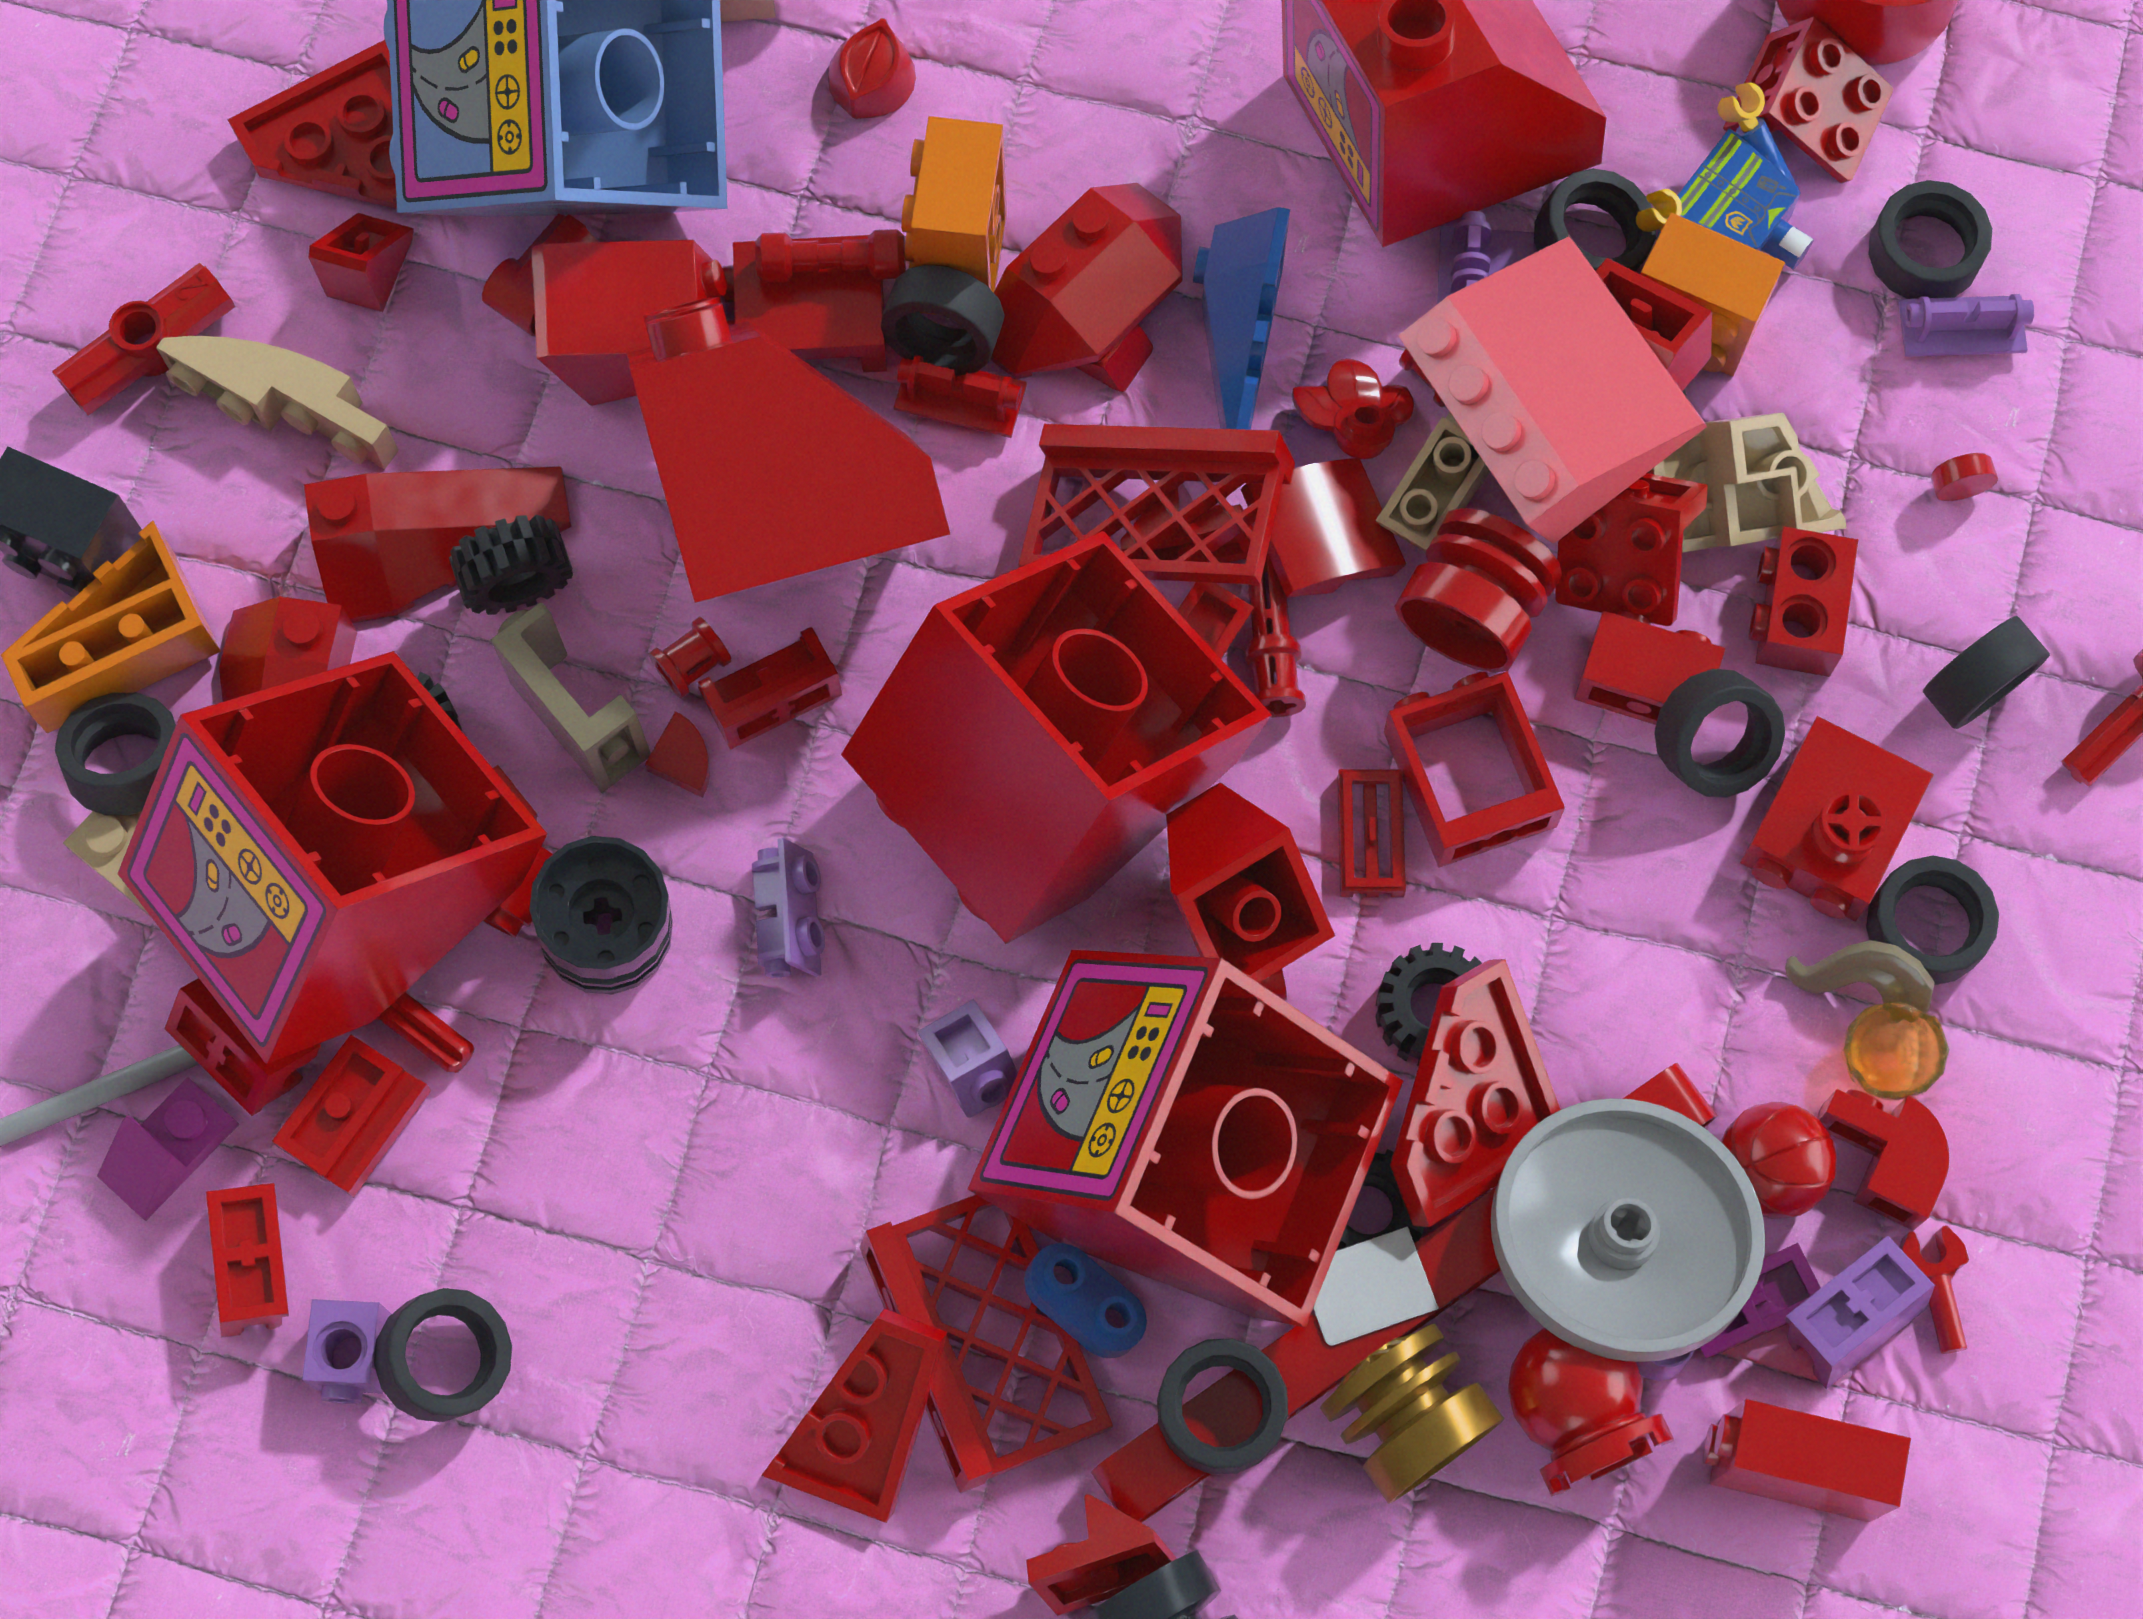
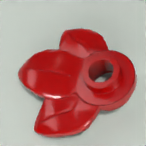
M1350 358L1341 359L1332 365L1327 376V386L1294 387L1292 391V401L1300 416L1314 428L1333 432L1337 438L1339 448L1345 454L1358 459H1371L1379 456L1391 444L1395 428L1408 422L1414 409L1413 397L1406 386H1382L1377 373L1369 365Z

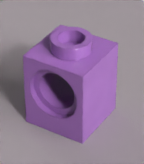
M312 1299L302 1381L315 1390L322 1391L321 1400L334 1403L357 1404L362 1403L363 1393L383 1394L374 1366L376 1339L391 1313L379 1302ZM348 1338H359L362 1350L356 1363L346 1369H335L332 1357L337 1345Z

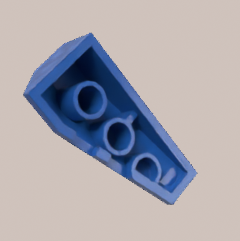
M1276 207L1215 225L1211 247L1199 246L1193 283L1203 284L1202 312L1220 429L1251 430L1284 266L1290 209Z

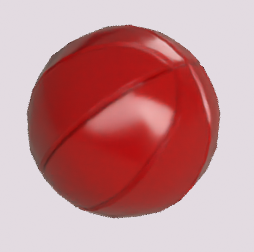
M1769 1102L1752 1106L1743 1111L1729 1125L1721 1139V1142L1734 1155L1752 1183L1763 1217L1783 1219L1800 1216L1810 1211L1826 1196L1834 1181L1836 1174V1150L1831 1135L1818 1118L1797 1105L1784 1102Z

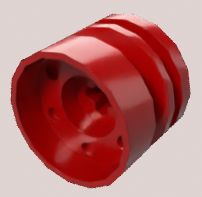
M1468 508L1448 511L1437 531V536L1432 539L1425 552L1428 563L1419 564L1394 606L1398 619L1412 635L1426 646L1454 662L1486 672L1508 671L1532 631L1529 618L1540 615L1548 602L1547 597L1551 595L1562 577L1560 563L1548 547L1532 534L1502 517L1482 510Z

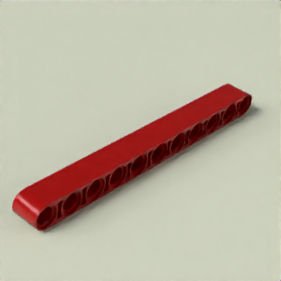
M1678 1063L1669 1066L1623 1098L1663 1106L1686 1116L1703 1128L1718 1116ZM1495 1188L1414 1243L1439 1309L1333 1346L1326 1343L1314 1313L1309 1317L1306 1327L1295 1326L1261 1350L1276 1364L1287 1387L1288 1416L1286 1422L1341 1384L1344 1376L1373 1352L1395 1338L1412 1334L1501 1271L1495 1255L1491 1233V1209ZM1233 1369L1182 1405V1416L1189 1431L1201 1442L1214 1447H1233L1246 1441L1258 1428L1263 1415L1262 1397L1255 1382L1244 1372ZM1158 1422L1107 1457L1091 1471V1474L1115 1509L1141 1523L1211 1475L1188 1466L1169 1449Z

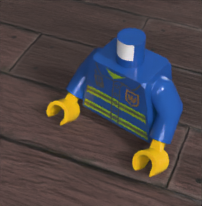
M1751 82L1736 85L1735 90L1741 99L1742 107L1740 108L1739 102L1734 96L1721 98L1717 107L1718 114L1724 121L1729 123L1738 122L1739 127L1736 132L1730 128L1727 130L1678 195L1670 189H1661L1647 194V201L1655 209L1648 208L1639 211L1636 216V224L1639 229L1645 232L1659 229L1656 237L1658 239L1672 212L1763 253L1766 252L1784 261L1786 266L1794 270L1803 260L1814 242L1813 238L1788 223L1801 192L1795 184V180L1764 118L1757 117L1762 112L1765 104L1761 88Z

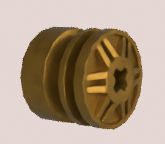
M1436 1324L1428 1325L1416 1333L1395 1338L1373 1352L1344 1376L1336 1391L1320 1407L1329 1422L1337 1420L1356 1407L1359 1409L1362 1415L1340 1435L1345 1444L1356 1442L1373 1433H1376L1382 1441V1444L1369 1456L1362 1468L1388 1504L1404 1496L1484 1438L1504 1420V1417L1478 1382L1462 1387L1451 1394H1448L1441 1385L1461 1361L1456 1352L1447 1354L1430 1366L1425 1363L1423 1358L1431 1353L1445 1338Z

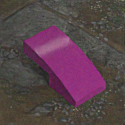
M1799 1243L1793 1244L1763 1259L1757 1284L1738 1315L1722 1333L1700 1347L1706 1359L1787 1325L1786 1315L1821 1288Z

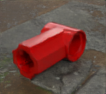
M558 213L518 260L508 258L493 270L484 285L482 301L529 335L535 336L532 246L542 243L599 242V240L589 232L583 223L570 214L565 216Z

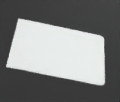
M1408 1227L1336 1251L1313 1307L1325 1341L1331 1346L1439 1309Z

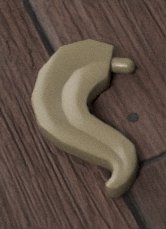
M1869 940L1846 946L1811 966H1804L1798 961L1796 956H1790L1785 965L1787 977L1798 988L1814 994L1830 992L1856 982L1870 984L1882 996L1883 1004L1892 1009L1887 1015V1021L1890 1024H1897L1903 1017L1913 1022L1930 1009L1935 982L1918 959L1896 945Z

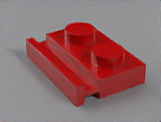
M350 1034L273 1138L272 1142L278 1148L354 1198L432 1090L425 1082L420 1079L418 1080L402 1067Z

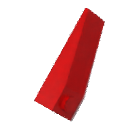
M561 466L366 473L304 484L311 542L327 603L342 605L352 623L397 616L416 606L413 601L446 584L449 589L456 586L457 582L449 557H451L450 551L453 546H460L459 540L465 535L475 537L474 530L482 526L491 529L496 527L495 521L504 518L507 523H512L516 516L527 515L528 521H530L535 515L544 516L545 521L550 518L555 521L560 532L572 527Z
M279 596L233 610L219 666L222 702L350 664L357 631L343 606Z

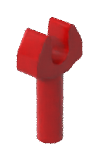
M1945 1225L1935 1232L1936 1246L1940 1253V1260L1937 1264L1929 1263L1922 1257L1920 1244L1914 1231L1908 1232L1902 1238L1899 1245L1900 1249L1935 1285L1929 1301V1307L1941 1354H1949L1967 1349L1951 1280L1957 1269L1968 1263L1969 1257L1965 1244Z

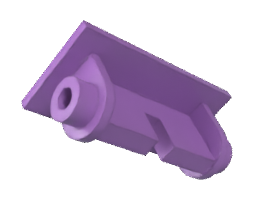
M2020 294L1954 298L1920 297L1919 299H1900L1898 302L1905 357L2026 353L2028 351L2024 324H2032L2034 305L2032 300H2022Z
M785 838L777 839L778 848L759 850L757 852L758 860L752 863L755 909L765 911L777 908L776 917L756 921L758 965L765 967V976L769 978H782L791 975L790 965L814 976L822 975L820 954L825 947V936L817 916L816 892L821 884L819 867L812 852Z

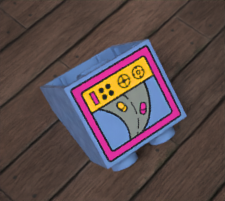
M387 0V11L384 18V37L390 53L393 135L390 142L389 155L396 179L397 213L504 217L557 215L558 213L562 215L678 213L728 209L720 0Z

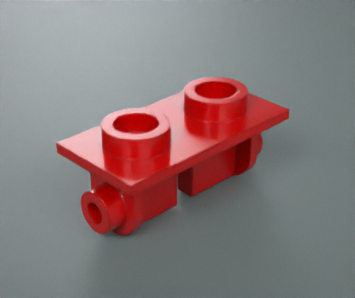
M915 355L913 360L902 358L900 362L897 382L901 384L893 409L1012 438L1027 382L980 370L976 373L955 376V370L924 363L923 356Z

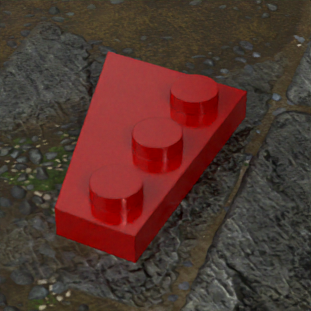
M883 1309L761 1476L887 1523L894 1513L948 1332Z

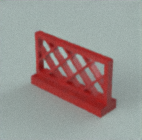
M1071 424L1043 425L1039 447L1045 455V460L1018 563L1019 567L1047 556L1041 555L1044 540L1064 525L1075 536L1076 542L1101 531H1104L1110 537L1124 527L1136 543L1123 553L1148 580L1260 585L1282 484L1291 485L1295 461L1279 430ZM1060 477L1085 478L1091 485L1063 507L1055 499ZM1127 479L1143 480L1148 489L1121 509L1117 507L1108 495L1109 492ZM1185 481L1201 482L1207 491L1179 512L1166 497V495ZM1245 483L1263 484L1260 498L1239 514L1226 500L1228 495ZM1102 499L1113 515L1086 535H1083L1072 520ZM1160 501L1172 517L1142 538L1130 522ZM1218 503L1231 520L1201 540L1189 524ZM1254 523V527H1253V531H1252V530L1249 528V526ZM1180 530H1183L1195 545L1175 561L1159 560L1153 550ZM1242 532L1250 542L1246 563H1219L1212 553Z
M978 1195L970 1196L893 1226L890 1221L866 1230L859 1247L884 1309L948 1332L925 1410L959 1493L983 1485L989 1478L1109 1431L1113 1427V1423L1078 1341L1052 1319L1036 1313L1037 1307L1032 1301L1029 1308L1026 1309L992 1294L1005 1263L1026 1272L1029 1263L1039 1253V1249L1029 1226L1005 1211L1004 1214L1011 1230L1003 1248L968 1234L967 1231L974 1214L995 1206ZM965 1217L960 1230L947 1224ZM930 1230L955 1241L942 1272L916 1261L907 1238ZM1014 1240H1016L1023 1257L1010 1252ZM961 1245L998 1260L985 1290L949 1275ZM924 1278L937 1283L932 1296L929 1293ZM944 1286L980 1302L967 1333L941 1322L935 1306ZM987 1305L1023 1320L1011 1352L974 1336ZM1030 1324L1056 1335L1062 1351L1054 1371L1018 1355ZM949 1339L962 1344L957 1358ZM969 1347L1006 1363L993 1395L967 1384L961 1367ZM1066 1361L1074 1379L1062 1374ZM1013 1367L1049 1382L1036 1414L1000 1398ZM1056 1386L1082 1396L1092 1420L1073 1428H1068L1044 1418ZM974 1400L988 1406L983 1419H981ZM995 1409L1031 1425L1023 1447L1001 1457H997L987 1433ZM1039 1429L1053 1434V1436L1034 1443Z

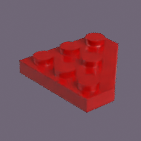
M385 40L227 119L259 177L397 209L396 179L389 155L390 142L393 135L390 53Z
M1506 959L1487 960L1441 987L1390 1164L1413 1226L1431 1227L1497 1186L1509 1157L1522 1138L1538 1123L1561 1110Z

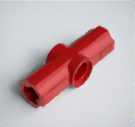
M198 263L147 302L141 300L131 301L120 306L112 314L109 321V329L55 368L52 373L79 408L89 416L140 377L159 376L169 371L156 348L163 338L197 336L235 308V305L208 268ZM154 333L149 341L134 345L139 337Z

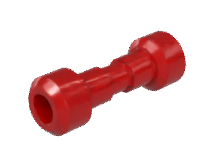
M898 229L874 230L868 236V239L842 240V243L819 244L818 241H792V238L785 232L762 233L755 243L757 276L764 283L788 282L794 273L819 272L820 269L843 268V271L869 270L876 280L896 279L906 271L905 239Z

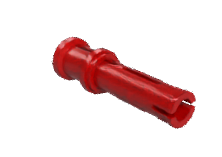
M1267 553L1260 585L1248 584L1250 605L1254 607L1251 613L1253 639L1248 642V646L1245 649V660L1253 668L1254 695L1272 714L1271 718L1291 716L1301 712L1306 707V696L1298 689L1296 662L1301 659V645L1295 637L1290 635L1287 597ZM1266 572H1268L1271 607L1269 609L1267 607L1265 584ZM1275 672H1276V675H1277V683H1276V684L1274 683V673H1275Z

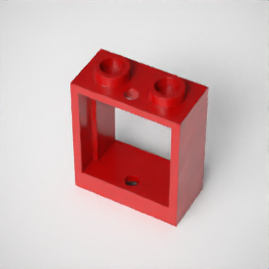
M1508 671L1489 677L1487 672H1477L1468 675L1454 683L1452 690L1430 697L1428 692L1411 694L1396 702L1393 706L1394 709L1388 712L1384 735L1398 769H1402L1403 782L1438 868L1557 828L1564 812V803ZM1492 712L1526 795L1446 822L1412 738Z

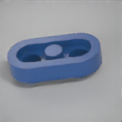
M1065 1243L1051 1244L1043 1248L1029 1263L1024 1276L1025 1290L1029 1299L1038 1309L1088 1351L1102 1358H1118L1127 1354L1142 1339L1146 1330L1147 1317L1140 1300L1082 1250ZM1061 1266L1068 1269L1073 1278L1072 1284L1060 1283L1054 1276V1267ZM1112 1309L1119 1312L1124 1320L1123 1328L1111 1326L1106 1320L1105 1311Z

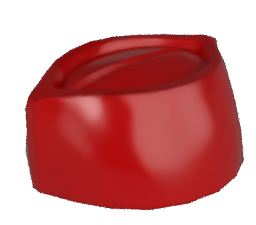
M884 18L849 37L840 45L830 61L828 74L829 91L834 100L854 119L873 118L896 111L908 100L914 91L916 81L915 65L906 48Z

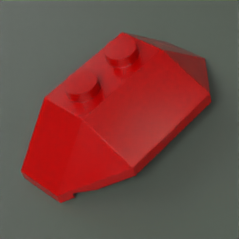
M1139 183L1091 187L1005 268L994 291V294L1001 302L1005 317L990 360L1014 379L1030 377L1032 372L1057 371L1100 361L1183 281L1181 215Z

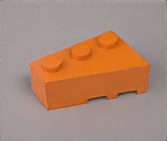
M153 520L138 533L141 539L113 564L107 560L93 572L96 579L67 604L63 601L59 602L1 654L24 708L47 734L60 728L73 711L91 699L110 693L137 692L221 652L172 548Z

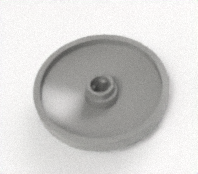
M1614 1098L1591 1100L1569 1106L1548 1116L1534 1126L1513 1150L1500 1175L1492 1202L1491 1233L1495 1255L1500 1269L1518 1301L1531 1316L1558 1338L1575 1347L1609 1359L1633 1362L1665 1360L1681 1356L1707 1344L1722 1333L1743 1308L1757 1284L1763 1265L1765 1253L1764 1219L1754 1187L1737 1159L1722 1142L1695 1121L1678 1112L1645 1101Z

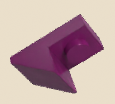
M187 1077L141 1125L129 1114L122 1120L97 1177L142 1219L147 1221L239 1126V1123Z

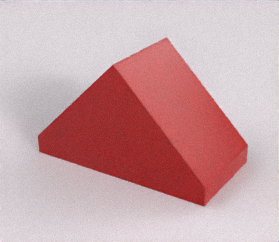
M357 213L309 245L308 258L326 296L383 312L413 240L414 228Z

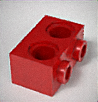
M1783 526L1774 546L1763 547L1758 565L1757 583L1767 584L1764 604L1756 603L1754 606L1748 635L1749 640L1758 642L1755 664L1826 677L1831 676L1843 656L1859 539ZM1801 564L1811 568L1815 572L1817 579L1806 580L1799 577L1793 571L1791 565ZM1795 621L1802 624L1808 630L1810 637L1799 638L1791 635L1785 629L1783 622Z

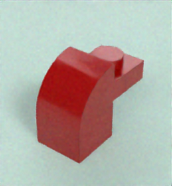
M1836 1089L1823 1103L1817 1118L1830 1135L1873 1155L1853 1202L1914 1231L1930 1217L1948 1174L1949 1147L1940 1123L1925 1105L1910 1095L1893 1110L1892 1114L1883 1111L1884 1105L1878 1099L1867 1093L1852 1089L1847 1090L1845 1093Z

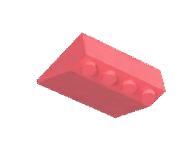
M1569 236L1448 295L1398 335L1527 526L1552 544L1560 540L1707 427L1576 243Z

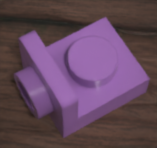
M974 999L917 1031L924 1047L952 1088L966 1117L971 1118L987 1108L1000 1104L1008 1097L1018 1072L1008 1049Z

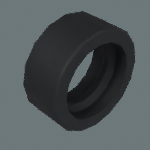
M1592 168L1572 173L1555 187L1535 219L1534 244L1537 251L1569 236L1563 220L1564 213L1570 205L1578 203L1595 205L1608 212L1616 220L1626 239L1624 252L1618 257L1609 259L1636 272L1648 257L1656 240V230L1645 232L1639 229L1636 224L1637 213L1652 208L1646 196L1634 182L1612 171ZM1578 246L1595 271L1605 261V257L1594 256Z
M1921 181L1908 184L1889 197L1870 233L1868 255L1877 277L1894 293L1906 299H1919L1920 297L1954 298L1971 286L1991 250L1993 228L1985 208L1971 193L1948 182ZM1927 216L1935 217L1949 224L1961 236L1965 247V253L1961 261L1954 266L1941 269L1926 267L1911 260L1899 248L1895 238V232L1899 223L1906 218Z
M922 265L909 268L896 278L883 312L880 327L885 341L900 357L913 360L915 355L923 356L924 363L955 370V376L966 375V373H976L990 362L1005 314L999 298L987 285L970 274L947 266ZM920 312L934 313L949 318L965 329L949 328L937 324Z
M2014 616L1989 631L1954 658L1927 683L1923 693L1950 726L1954 729H1959L1983 714L2018 687L2048 659L2050 653L2018 616Z
M1711 669L1689 677L1671 692L1659 711L1654 735L1657 754L1671 773L1688 787L1706 797L1727 798L1748 791L1768 775L1780 757L1785 738L1783 713L1769 693L1734 670ZM1733 701H1740L1745 704L1748 712V721L1745 733L1735 749L1721 760L1706 765L1694 762L1691 746L1695 731L1703 719L1719 706Z
M137 692L110 693L91 699L73 711L58 730L55 753L70 794L84 808L103 815H132L141 812L176 726L172 713L157 699ZM124 734H143L158 740L159 744L150 758L136 768L112 774H100L85 769L84 763L92 751L109 739Z
M1932 855L1909 860L1889 874L1869 904L1866 929L1869 940L1896 945L1918 959L1935 982L1934 985L1956 981L1974 969L1985 957L1997 937L1999 911L1993 891L1978 872L1958 860ZM1924 885L1940 888L1958 900L1965 909L1970 923L1969 935L1961 948L1950 955L1938 957L1924 954L1906 942L1897 930L1894 918L1897 903L1902 895L1912 888Z
M442 1288L407 1301L387 1318L376 1339L374 1366L381 1389L397 1409L418 1420L445 1422L480 1410L499 1394L511 1369L512 1343L505 1321L490 1302L467 1290ZM437 1315L455 1317L464 1322L475 1335L481 1353L480 1368L473 1382L461 1392L451 1395L432 1394L421 1388L410 1375L405 1358L406 1342L413 1329L423 1320Z
M1233 1338L1207 1339L1185 1349L1167 1368L1157 1397L1158 1425L1169 1449L1188 1466L1209 1474H1237L1259 1464L1277 1445L1288 1416L1287 1387L1276 1364L1257 1347ZM1229 1366L1244 1372L1255 1382L1262 1397L1263 1415L1258 1428L1246 1441L1233 1447H1214L1201 1442L1189 1431L1182 1416V1397L1187 1384L1198 1373L1211 1367Z

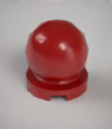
M1544 1327L1524 1342L1514 1359L1510 1370L1508 1395L1514 1418L1529 1439L1552 1452L1550 1456L1552 1462L1539 1469L1551 1497L1571 1489L1566 1478L1567 1476L1571 1484L1589 1475L1593 1481L1651 1454L1653 1451L1647 1441L1649 1438H1651L1654 1447L1663 1446L1674 1441L1662 1413L1646 1418L1644 1413L1639 1412L1643 1384L1636 1362L1609 1359L1590 1353L1558 1338Z

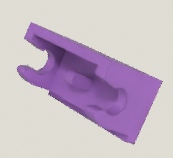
M1886 1236L1786 1315L1785 1320L1790 1325L1787 1335L1788 1342L1794 1351L1802 1347L1814 1361L1812 1366L1814 1376L1827 1389L1924 1312L1928 1307L1935 1285L1889 1236Z

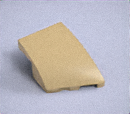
M1784 412L1705 422L1707 425L1705 429L1647 472L1654 475L1708 484L1706 509L1684 529L1682 553L1717 546H1736L1778 538L1783 526L1819 533L1846 528L1844 515L1841 511L1832 509L1815 480L1820 474L1810 457L1804 455L1800 450L1798 437Z

